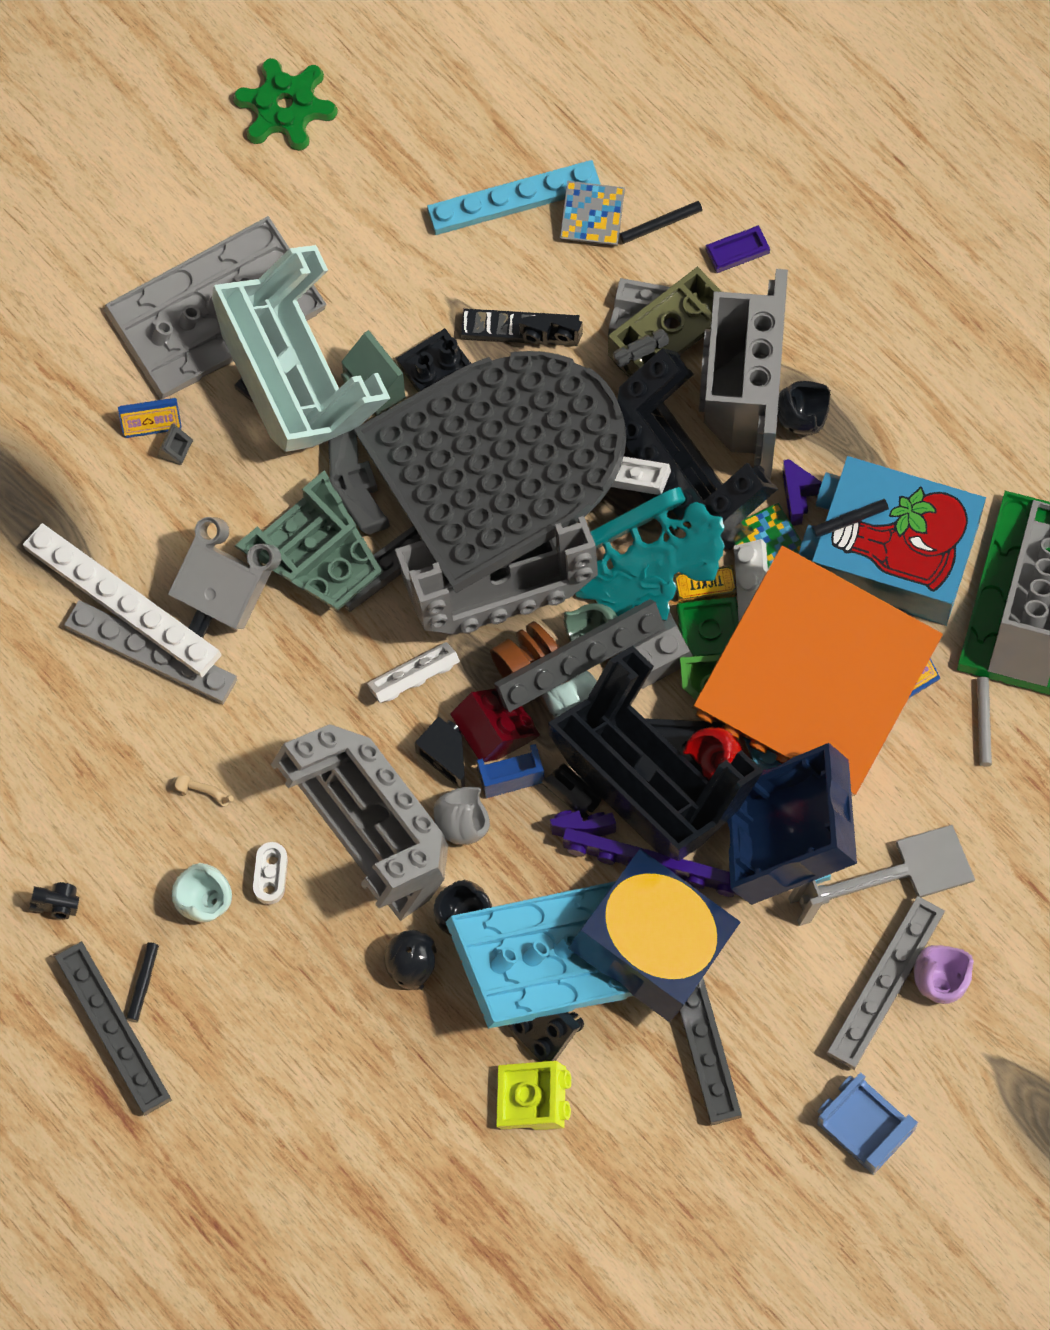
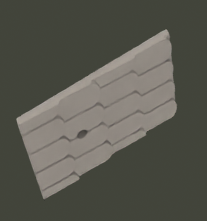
M269 216L105 305L104 312L109 320L112 321L111 323L160 400L234 362L221 334L212 300L214 285L259 279L290 249ZM314 285L297 300L306 321L317 316L326 307L325 301Z

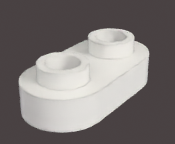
M276 842L263 844L256 854L253 881L254 894L261 903L269 905L280 901L285 892L288 857L285 848ZM274 856L278 858V861L275 864L267 863V860L270 857ZM267 886L275 888L271 894L265 893L264 889Z

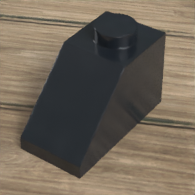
M438 717L415 741V751L458 788L465 787L461 731L452 721L448 720L445 722Z

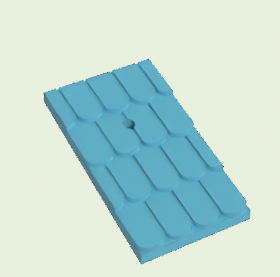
M616 881L453 915L445 922L449 933L452 935L451 938L460 960H462V965L470 985L473 987L472 990L480 1010L484 1014L483 1017L488 1029L533 1021L538 1017L571 1012L576 1008L626 1000L628 997L633 996L621 983L604 975L568 949Z

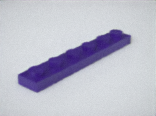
M570 828L565 830L563 848L568 849L567 851L572 855L584 857L587 854L597 857L598 861L605 864L614 865L617 862L628 865L638 850L642 849L694 888L704 889V886L716 889V892L723 896L734 897V894L738 895L731 890L729 871L685 859L676 861L659 852Z

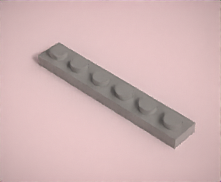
M80 600L64 624L66 630L219 704L224 705L237 682L236 675L215 665L203 677H200L126 622Z
M917 896L827 1052L829 1057L855 1070L915 966L917 956L927 945L945 910Z

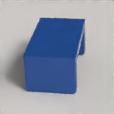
M536 744L530 745V753L487 765L484 764L483 758L477 760L478 774L486 799L543 783L542 781L544 780V769Z

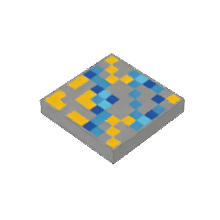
M567 181L560 239L618 246L625 187Z

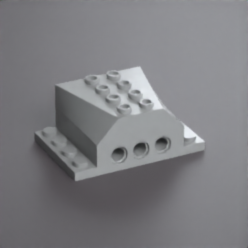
M776 269L775 280H769L767 295L714 291L711 329H705L699 412H705L704 423L731 452L755 454L754 467L756 465L762 466L765 470L764 473L770 481L777 428L788 270Z

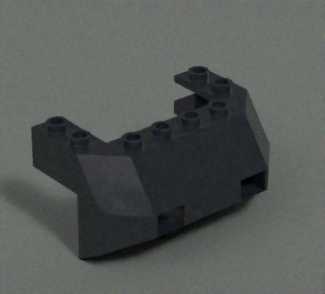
M661 348L619 387L617 401L626 427L624 457L669 464L671 473L663 493L681 487L685 501L683 504L668 511L667 517L673 520H682L685 510L690 504L694 502L704 504L710 515L723 518L725 528L720 536L725 545L724 549L730 550L735 546V543L755 532L752 527L744 526L741 522L748 518L747 516L775 493L778 488L768 479L762 466L756 465L752 468L749 463H746L725 483H722L664 403L669 396L694 374L682 362L678 352ZM640 492L646 502L658 496L657 494ZM686 521L683 523L685 527H691L690 522ZM672 526L669 527L674 536L680 539L686 536V533L679 527L675 530L672 529Z
M631 646L609 659L586 700L548 722L549 736L569 766L655 851L680 861L701 847L740 809L763 773V770L741 750L736 754L731 764L727 760L719 764L710 780L699 772L631 706L654 667L634 646Z

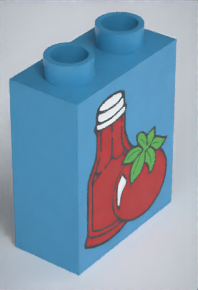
M847 456L841 476L826 472L819 490L816 507L829 510L826 521L881 499L886 500L889 510L818 538H815L813 534V526L808 525L799 555L895 608L905 610L912 616L947 626L981 520L986 497Z

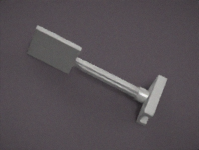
M953 825L896 841V846L903 861L901 865L827 887L825 885L817 886L814 880L794 888L788 899L790 904L799 901L803 912L797 920L799 926L811 923L821 905L829 903L831 899L901 878H910L916 895L919 897H925L974 882V875Z

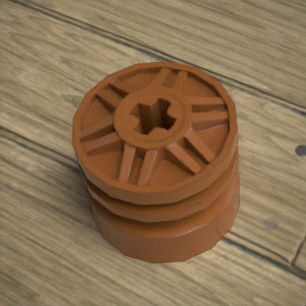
M533 621L526 625L527 632L522 629L516 632L519 647L508 638L490 649L492 660L502 678L559 648L554 639L537 622Z

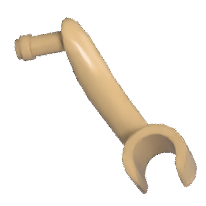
M186 775L174 777L170 785V791L174 794L185 796L188 788L209 794L222 806H228L234 800L232 795L227 796L217 787L193 781Z

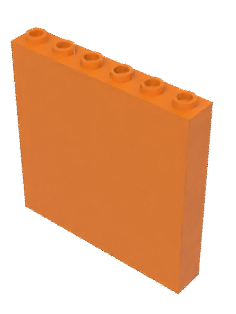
M782 545L692 708L697 711L695 716L709 724H712L713 720L724 725L723 729L732 733L735 738L738 739L742 735L751 740L749 745L764 754L769 750L778 755L776 760L781 764L795 756L830 743L849 760L851 793L853 797L861 787L943 633Z

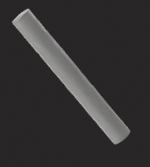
M978 677L980 766L987 767L992 765L989 678Z

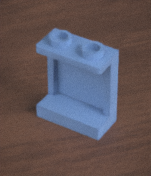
M860 1072L856 1078L849 1076L839 1087L841 1093L834 1101L829 1098L817 1111L820 1114L817 1125L874 1175L916 1130L918 1122L909 1114L906 1117L902 1115L865 1081L866 1076Z

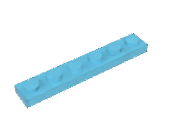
M593 160L427 205V210L435 235L565 200L567 181L599 185L601 183Z

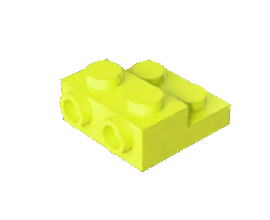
M558 1061L498 1065L496 1127L501 1130L532 1128L534 1130L565 1128V1120H569L571 1115L570 1104L568 1101H565V1089L571 1087V1074L569 1070H566V1066Z

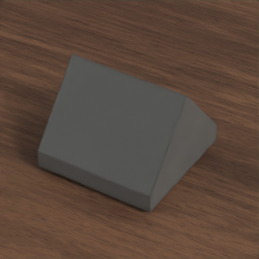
M171 424L159 449L158 457L182 465L193 439L175 424Z

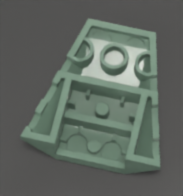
M324 470L302 488L304 498L263 532L257 526L240 540L235 547L248 554L250 548L256 544L274 545L281 553V562L273 571L338 611L382 573V570ZM265 549L259 554V561L264 566L269 562V553Z

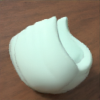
M585 671L568 682L542 694V697L547 704L549 712L556 718L586 700L597 681L590 672Z
M198 863L189 866L188 869L184 870L177 877L172 886L171 897L175 909L182 916L205 923L215 920L228 910L232 901V890L225 876L217 868L208 864Z

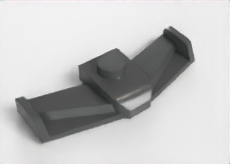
M354 429L328 440L329 479L356 525L366 534L388 529L390 527L388 518L370 495V493L378 491L369 461L358 464V440Z

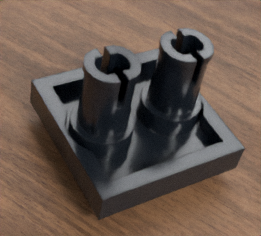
M445 328L396 358L398 366L418 392L471 364L458 346L456 339L451 337Z
M566 1012L538 1017L533 1021L507 1026L541 1062L558 1059L576 1032L583 1029L584 1021L581 1017L575 1020L578 1017L577 1013L571 1012L569 1014Z

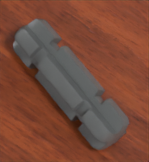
M658 329L652 332L651 337L646 335L628 344V348L622 347L614 351V361L619 367L629 364L631 359L636 361L654 352V348L660 349L668 345V335L663 329Z

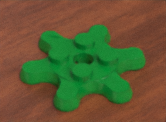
M267 59L261 67L265 83L256 89L241 87L233 95V102L237 107L251 109L257 116L256 121L247 130V138L253 144H261L271 134L282 133L287 136L292 149L297 151L304 150L310 143L306 132L308 123L313 120L332 121L338 114V108L333 102L318 99L314 95L315 88L324 79V73L320 67L309 65L301 74L290 76L288 73L283 72L282 65L276 59ZM291 98L293 103L290 107L282 108L278 106V100Z

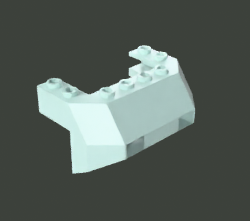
M316 245L290 248L259 279L214 285L212 300L225 344L270 438L285 452L314 447L357 428L390 399L378 373H373L365 382H363L361 376L351 377L339 388L297 302L328 271Z

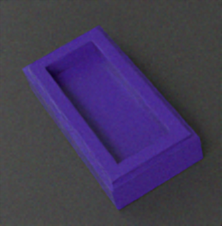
M759 225L707 244L705 248L716 273L770 254V247Z

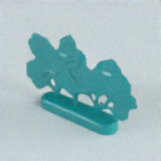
M677 487L596 528L590 533L596 549L603 546L605 553L602 560L597 561L598 575L576 592V597L596 600L597 604H604L610 607L617 616L651 599L656 602L662 620L667 621L670 611L668 602L674 598L677 589L673 581L676 573L679 572L687 575L688 578L695 581L715 580L719 569L718 561L723 556L725 547L720 536L725 528L723 518L710 515L705 505L694 502L687 507L682 520L668 518V511L683 504L685 501L681 487ZM656 519L662 526L661 535L657 541L647 544L642 541L637 528ZM688 521L690 522L691 527L687 528L683 525V523ZM672 526L673 530L679 527L686 533V536L681 539L674 536L669 527ZM630 532L634 540L633 544L629 546L624 554H620L612 548L610 542ZM665 533L669 535L667 542L664 541ZM609 559H611L613 564L612 569H608L607 567V561Z

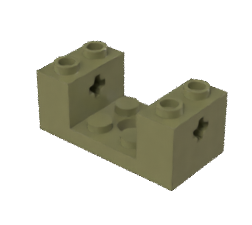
M697 266L608 335V356L614 361V351L622 347L626 349L628 344L646 335L651 337L652 332L658 329H663L669 338L668 345L662 348L676 351L681 355L704 337L705 329H711L714 291H722ZM669 318H675L680 322V326L675 329H669L664 325V322ZM656 347L654 352L636 361L631 359L629 364L619 368L628 377H631L660 349Z

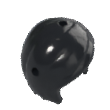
M797 381L784 388L779 393L777 414L782 426L790 432L797 434H817L823 428L829 413L831 396L829 387L813 381Z
M458 880L444 888L435 899L433 909L435 922L443 932L452 936L445 923L451 916L491 908L492 903L482 887L472 881Z
M418 930L403 931L394 936L386 946L384 956L385 968L394 982L402 988L423 990V983L428 980L434 970V954L437 952L435 941L426 933H421Z

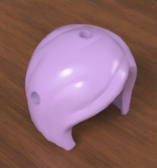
M931 945L924 948L917 956L914 967L915 983L921 994L941 1004H949L960 999L972 980L974 963L972 955L962 949L943 945Z

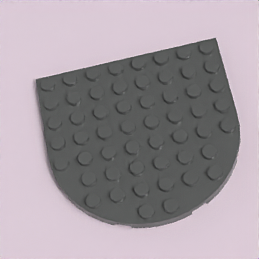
M540 351L511 352L509 357L491 360L488 357L471 363L354 429L358 439L436 563H439L441 571L455 593L460 592L556 537V524L561 523L562 528L578 523V517H585L602 500L615 481L623 461L626 446L624 417L617 398L604 379L591 368L586 369L574 363L572 358Z

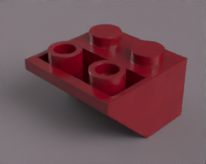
M496 688L471 692L450 713L477 758H483L484 762L499 760L540 736L532 718L527 715L522 706L511 712L504 709Z

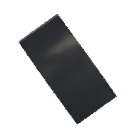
M529 316L521 318L519 331L520 336H523L528 342L535 344L540 342L547 345L551 335L564 343L573 342L579 344L583 335V322L561 316Z

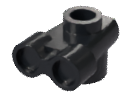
M64 882L53 884L52 891L48 890V888L34 886L29 911L50 912L51 916L57 919H68L70 915L76 916L79 897L76 896L77 887Z

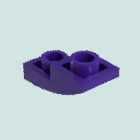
M566 810L550 819V830L552 835L564 837L566 828L596 836H606L616 833V821L613 812L608 814L598 812L590 815L586 821H583L580 811L572 812L571 810Z

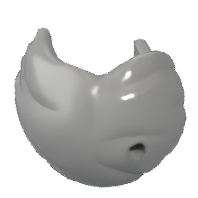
M481 787L457 788L440 796L435 802L434 821L442 831L445 839L451 843L469 845L479 841L487 834L490 827V819L479 798Z

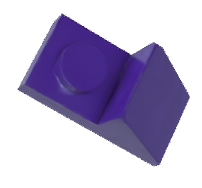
M783 460L782 476L789 521L792 526L802 525L803 514H808L806 497L818 495L822 482L791 460Z

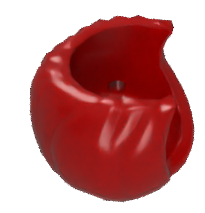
M709 727L695 732L691 739L687 741L683 753L689 754L700 765L702 774L710 780L718 765L725 760L731 764L736 754L742 748L735 736L723 728Z

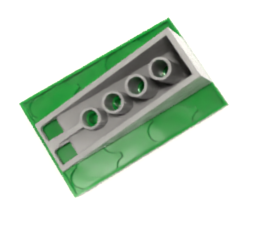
M1005 490L957 671L968 674L972 673L980 677H988L991 680L1002 681V683L1032 689L1033 691L1050 695V502Z

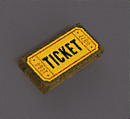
M733 565L719 567L713 581H695L682 573H676L673 577L674 583L677 586L676 595L678 603L737 596Z

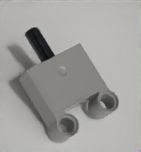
M202 518L196 524V536L168 595L197 609L189 629L204 638L213 618L234 629L245 628L271 571L276 569L281 562V553L274 545L256 544L248 551L247 564L215 547V545L225 542L228 538L229 526L220 518ZM211 523H214L217 527V534L213 539L207 534V528ZM264 549L269 553V562L265 566L259 561V554Z

